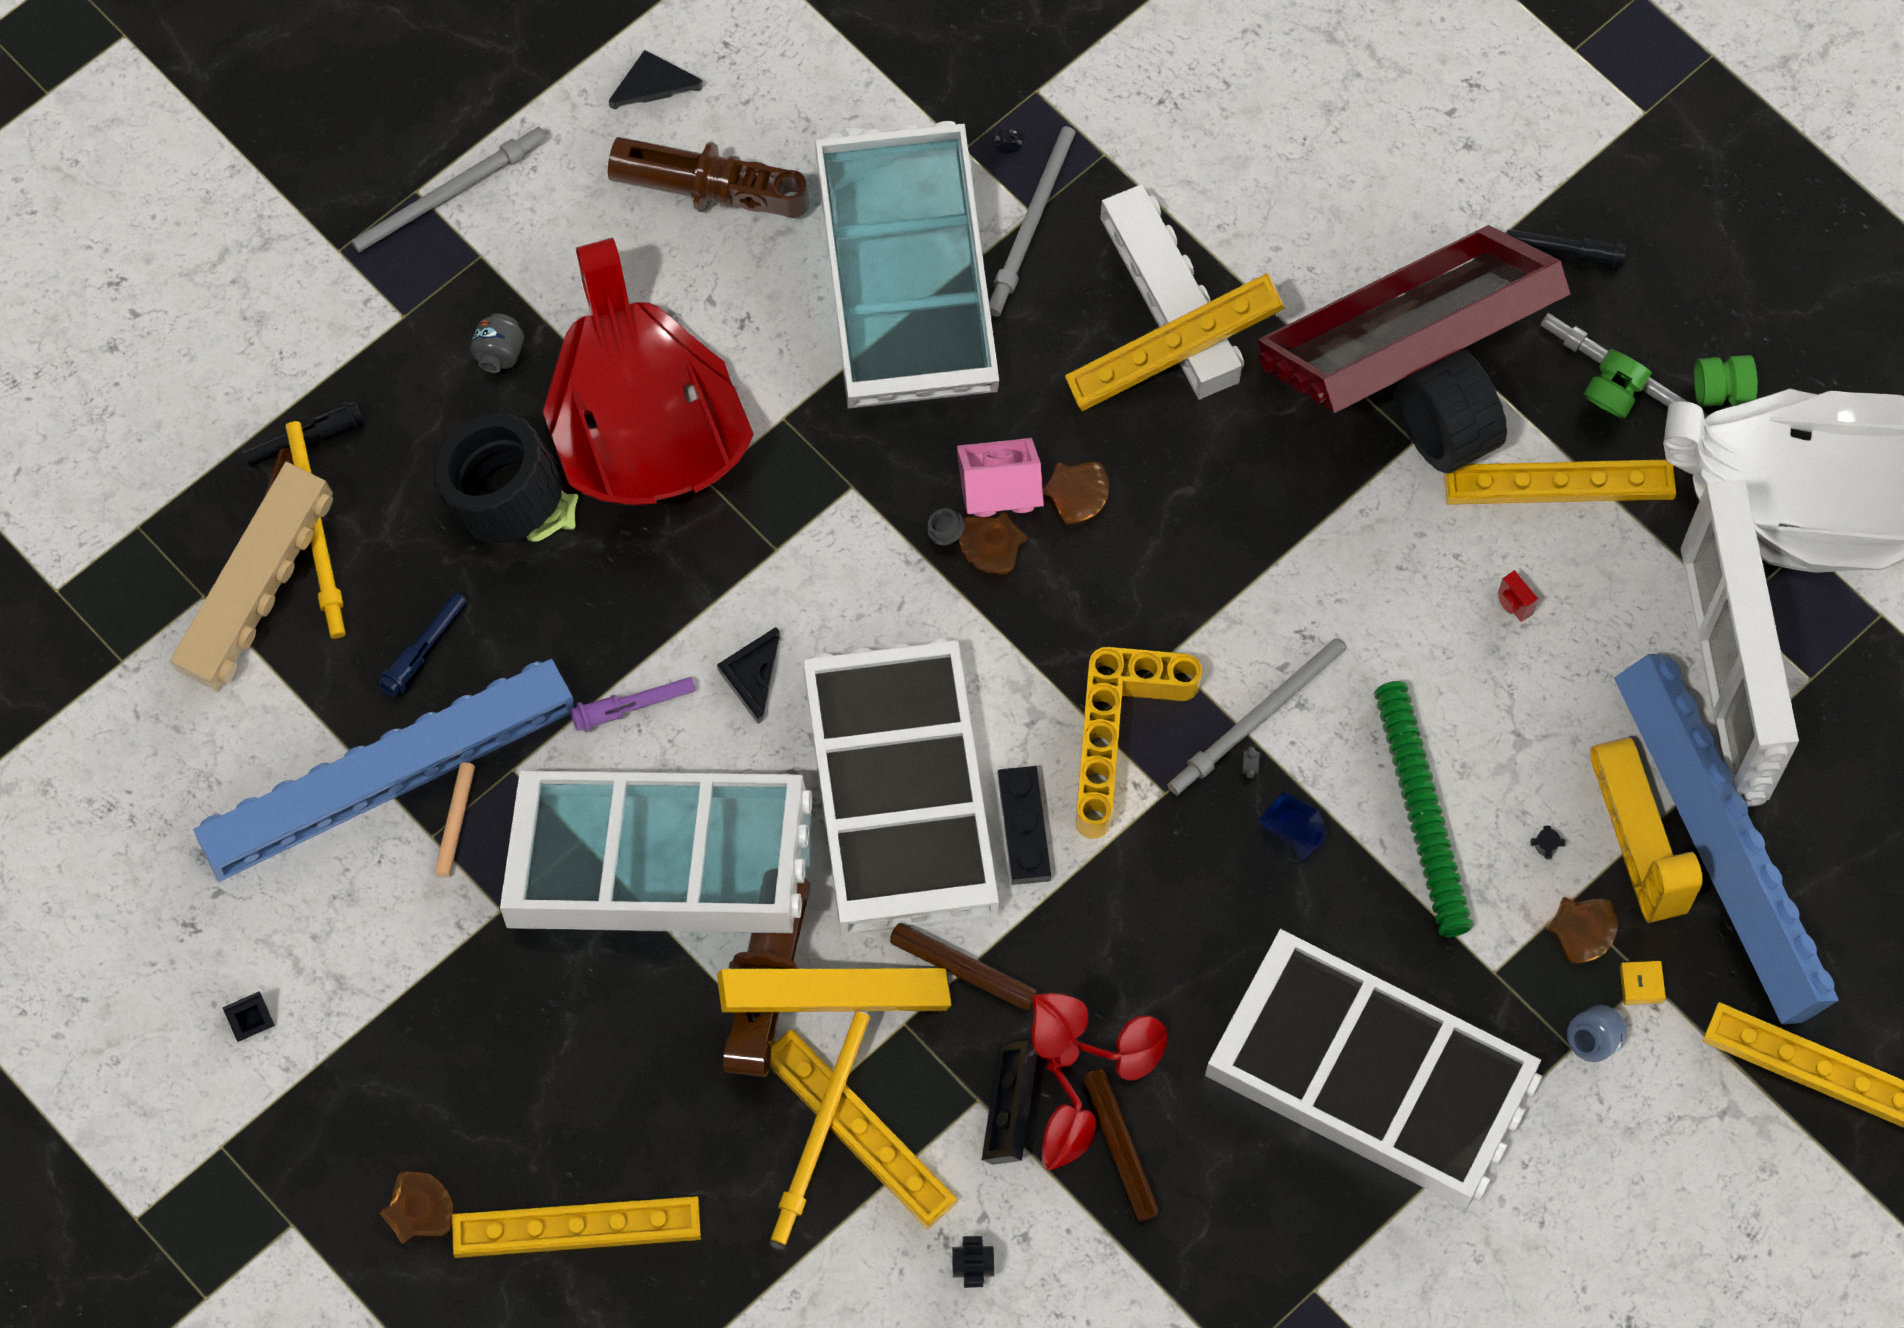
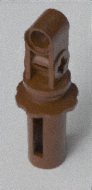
M617 137L610 151L608 161V178L610 181L694 197V209L699 212H704L710 202L720 203V206L725 208L737 206L749 211H762L788 218L799 217L809 208L807 183L805 177L800 172L771 167L759 162L741 161L740 157L733 155L729 156V158L719 156L718 145L714 142H708L704 151L698 153ZM789 192H797V194L793 196L785 195Z
M778 870L767 872L764 875L758 904H775ZM806 878L804 883L797 884V894H801L802 909L801 917L794 918L793 933H751L747 952H740L734 955L733 960L729 963V969H799L793 961L811 887L810 882ZM735 1012L731 1033L727 1039L724 1051L723 1068L725 1073L763 1078L767 1076L780 1012Z

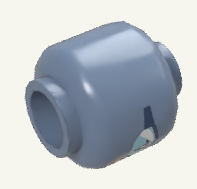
M1598 1004L1588 1007L1577 1014L1570 1021L1567 1028V1040L1570 1048L1578 1057L1588 1062H1599L1607 1059L1623 1047L1627 1038V1027L1623 1017L1617 1010L1607 1005Z

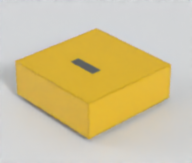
M1661 961L1621 963L1619 968L1624 1005L1664 1003L1666 996Z

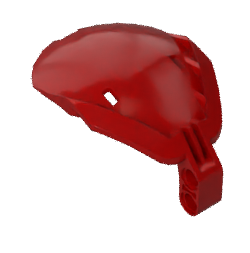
M613 237L576 247L581 279L591 315H586L575 321L566 332L543 409L551 441L568 484L581 493L601 501L628 505L657 504L656 500L674 497L692 490L697 493L718 481L740 461L754 435L736 388L732 385L725 361L694 338L660 307L647 302L629 304L622 265ZM692 385L697 399L689 403L686 401L684 389ZM590 414L594 417L597 425L595 429H589L584 415Z

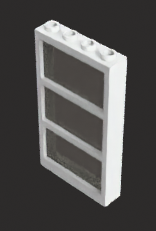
M1744 479L1706 484L1680 550L1721 758L1731 772L1730 779L1738 795L1744 799L1748 807L1761 805L1770 799L1799 742L1747 484Z
M939 638L930 640L924 645L916 646L898 643L883 650L872 651L868 648H859L852 650L849 654L833 656L830 653H819L813 655L810 659H803L805 687L840 936L893 930L898 923H903L909 927L998 916V893L958 640L949 641Z
M1282 929L1279 930L1208 1062L1205 1074L1206 1077L1465 1209L1468 1208L1472 1198L1481 1200L1491 1180L1484 1176L1490 1163L1498 1166L1508 1144L1501 1141L1507 1128L1515 1132L1525 1112L1524 1109L1519 1107L1524 1095L1526 1094L1532 1098L1542 1079V1075L1536 1073L1541 1062L1540 1059Z

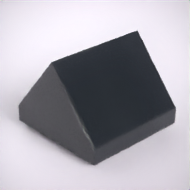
M260 991L222 1007L237 1042L275 1026Z

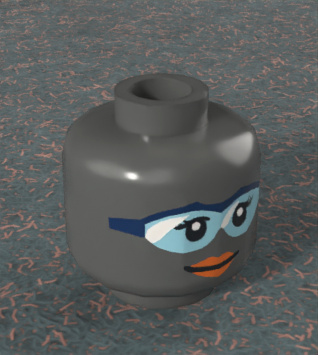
M492 314L490 317L479 321L470 345V352L472 357L479 362L480 368L488 372L497 373L500 369H508L515 365L524 341L523 331L518 327V322L515 319L504 314Z

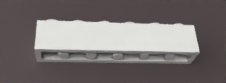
M1143 184L1102 200L1100 219L1157 324L1161 327L1209 303L1210 297L1206 288L1203 285L1198 286L1193 277V266L1188 256L1180 254L1176 246L1177 238L1174 230L1170 225L1165 226L1163 223L1157 199L1154 195L1149 196ZM1226 338L1179 362L1198 399H1202L1238 384L1242 367H1244V360L1238 347H1232Z

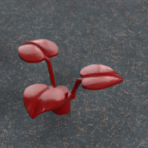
M1060 993L1033 995L1032 1046L1038 1055L1049 1061L1047 1069L1054 1073L1072 1100V1107L1066 1104L1059 1106L1048 1120L1042 1145V1164L1044 1169L1053 1170L1078 1159L1090 1147L1096 1131L1094 1114L1087 1109L1081 1110L1082 1102L1060 1070V1067L1072 1065L1078 1058L1079 1050L1110 1060H1118L1116 1072L1122 1079H1140L1157 1066L1166 1048L1168 1039L1167 1027L1158 1019L1149 1015H1143L1127 1022L1117 1039L1118 1051L1111 1052L1081 1043L1076 1039L1083 1034L1088 1024V1010L1082 1001L1070 995Z

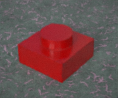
M1514 570L1502 578L1498 590V598L1502 607L1509 614L1514 613L1519 621L1523 622L1534 614L1538 598Z

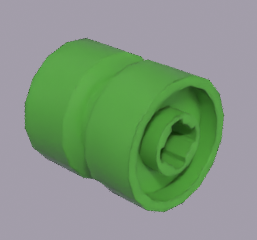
M1609 349L1599 366L1601 375L1592 377L1582 395L1601 409L1621 419H1626L1636 402L1633 396L1634 392H1641L1652 372L1634 359L1616 350ZM1615 375L1626 381L1623 387L1611 381Z
M1751 355L1730 356L1726 363H1723L1720 357L1699 358L1696 360L1694 388L1696 400L1700 407L1722 406L1726 399H1728L1731 405H1739L1756 400L1757 371L1754 358Z

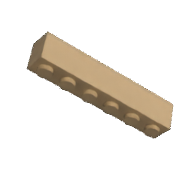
M284 463L170 659V662L178 672L217 692L223 683L227 684L232 679L237 668L236 660L243 649L247 650L251 646L256 635L255 627L262 616H267L272 610L275 603L274 594L281 582L286 583L291 577L295 566L293 561L300 549L305 550L308 547L314 534L313 527L319 517H324L332 505L333 492L325 480L291 463Z

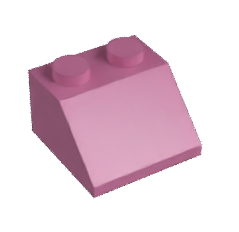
M1032 438L957 446L963 500L967 514L988 517L996 514V511L1012 510L1016 513H1026L1033 511L1034 507L1044 506L1041 463Z

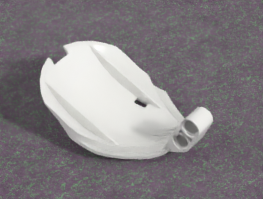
M1787 389L1713 412L1705 419L1703 409L1697 404L1674 402L1668 406L1663 441L1666 460L1693 475L1695 492L1699 501L1707 483L1746 480L1761 558L1766 563L1789 569L1820 573L1845 570H1882L1904 559L1903 395L1827 391L1817 395ZM1791 428L1812 432L1811 440L1807 441L1791 437Z

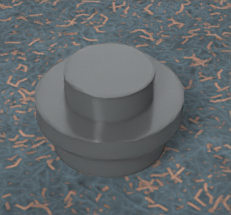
M949 508L935 511L928 520V535L938 545H948L957 541L965 530V520L961 514Z

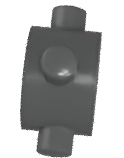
M1253 747L1243 751L1242 774H1246L1248 778L1258 775L1260 752L1255 751Z

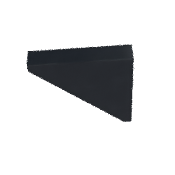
M644 50L609 99V107L617 109L620 105L641 100L643 103L668 98L673 93L691 89L700 91L703 87V81Z
M777 627L717 664V670L757 724L761 723L764 718L780 638V631Z

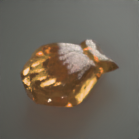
M1058 462L1055 465L1051 479L1043 488V495L1053 498L1062 519L1066 523L1081 522L1095 517L1103 508L1108 499L1109 479L1104 466L1099 462H1086L1070 467Z
M1005 512L1001 513L997 518H964L965 530L959 538V544L962 553L965 554L968 561L973 563L977 569L988 573L995 572L999 575L1009 573L1014 568L1018 546L1023 544L1028 537L1012 523Z
M1563 897L1554 918L1547 925L1546 929L1557 933L1567 957L1575 964L1602 957L1609 950L1616 937L1618 921L1613 905L1607 899H1592L1575 903L1573 900Z
M401 1172L396 1179L390 1206L379 1213L391 1225L399 1241L405 1243L413 1235L443 1236L449 1232L452 1222L453 1203L442 1183L431 1174Z

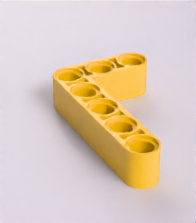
M1102 647L1091 655L1087 678L1076 809V828L1084 837L1098 839L1109 831L1111 825L1122 696L1187 701L1194 698L1199 691L1202 676V665L1194 656L1183 653ZM1101 666H1108L1115 673L1103 675L1097 669ZM1145 669L1152 672L1154 676L1144 679L1136 675V672ZM1186 673L1192 677V680L1181 682L1175 678V675ZM1106 702L1112 706V709L1100 711L1094 707V704ZM1095 738H1103L1109 742V745L1100 748L1094 746L1090 741ZM1100 774L1106 778V782L1095 784L1088 780V776ZM1095 810L1099 811L1104 817L1093 821L1085 817L1084 814Z
M1626 737L1591 746L1590 757L1593 770L1646 922L1652 923L1687 914L1702 886L1700 864L1692 851L1673 856L1634 741L1631 737Z

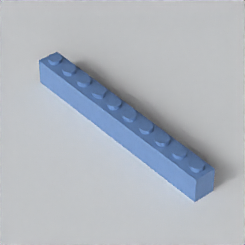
M1647 654L1614 677V680L1781 1024L1803 1023L1839 1001L1834 991L1833 979L1824 970L1816 954V945L1812 938L1806 934L1800 922L1799 910L1795 903L1789 899L1782 885L1781 873L1772 864L1765 850V841L1762 835L1754 828L1747 814V804L1738 795L1730 779L1731 772L1718 755L1714 746V737L1710 730L1704 726L1697 712L1696 700L1687 691L1680 677L1681 670L1678 664L1670 655Z
M552 658L545 662H533L526 666L522 673L514 677L497 679L489 684L486 690L474 696L464 695L456 699L450 707L438 713H426L419 717L415 724L402 730H390L382 735L379 741L369 746L354 747L343 758L331 764L321 763L313 767L308 775L295 781H283L266 795L259 798H247L240 802L236 809L226 814H215L207 817L200 823V826L193 829L217 881L221 882L459 768L462 762L469 763L571 714L570 709L574 708L573 697Z

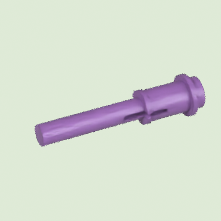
M688 677L619 699L616 695H612L609 698L585 705L579 702L577 707L570 709L571 717L576 731L584 729L586 733L590 732V727L616 719H623L622 713L695 692V686L692 678Z

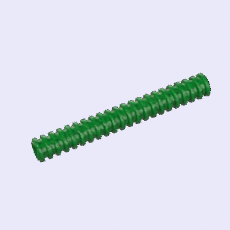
M1401 681L1382 684L1374 691V697L1376 700H1379L1377 708L1379 711H1382L1380 719L1382 722H1385L1383 730L1385 733H1388L1386 741L1388 744H1391L1389 752L1391 755H1394L1392 763L1397 767L1395 774L1400 778L1398 785L1403 789L1401 796L1404 800H1407L1404 803V807L1407 811H1410L1407 814L1408 821L1412 822L1410 826L1411 832L1416 834L1413 840L1416 845H1419L1416 849L1417 854L1422 856L1419 862L1420 866L1425 868L1423 870V877L1428 879L1426 888L1431 890L1429 899L1435 902L1432 905V910L1438 913L1435 917L1436 923L1441 925L1438 932L1441 936L1445 937L1460 936L1469 932L1473 928L1474 923L1473 920L1468 919L1471 912L1468 907H1465L1468 901L1465 896H1462L1464 887L1458 884L1461 881V876L1455 873L1458 870V865L1452 861L1455 858V854L1452 850H1449L1452 844L1449 839H1446L1449 833L1448 829L1443 827L1445 825V818L1440 816L1442 808L1440 805H1437L1439 797L1434 793L1436 786L1431 782L1433 775L1430 771H1427L1430 768V764L1427 760H1424L1427 753L1424 749H1421L1424 742L1419 738L1421 732L1416 727L1418 721L1413 715L1415 710L1410 704L1411 696L1407 693L1408 685Z

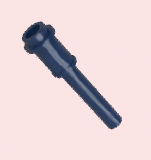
M455 592L411 647L405 646L387 671L382 670L379 673L380 679L377 685L383 692L391 697H396L398 693L403 694L406 691L405 684L418 668L424 664L423 656L467 603L461 594Z

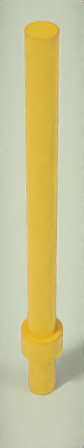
M299 421L286 424L293 463L295 466L311 473L301 423ZM319 517L313 527L314 534L310 542L321 590L318 593V600L321 611H324L326 614L330 637L337 639L346 635L340 609L343 607V600L340 589H337L335 586L322 520Z
M855 1011L789 1191L783 1193L778 1208L781 1209L770 1239L776 1243L786 1245L796 1216L802 1215L807 1201L803 1197L870 1020V1016L862 1012Z

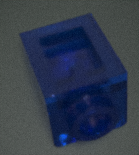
M1283 792L1259 818L1265 830L1290 843L1296 856L1302 860H1305L1314 850L1319 848L1328 835L1319 811L1286 792Z

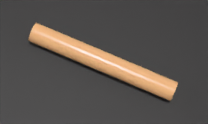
M462 762L459 766L434 872L440 877H450L475 771V766L471 763Z

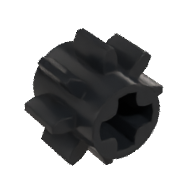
M963 1236L962 1246L952 1247L953 1278H963L964 1288L983 1287L984 1277H994V1247L983 1246L982 1236Z

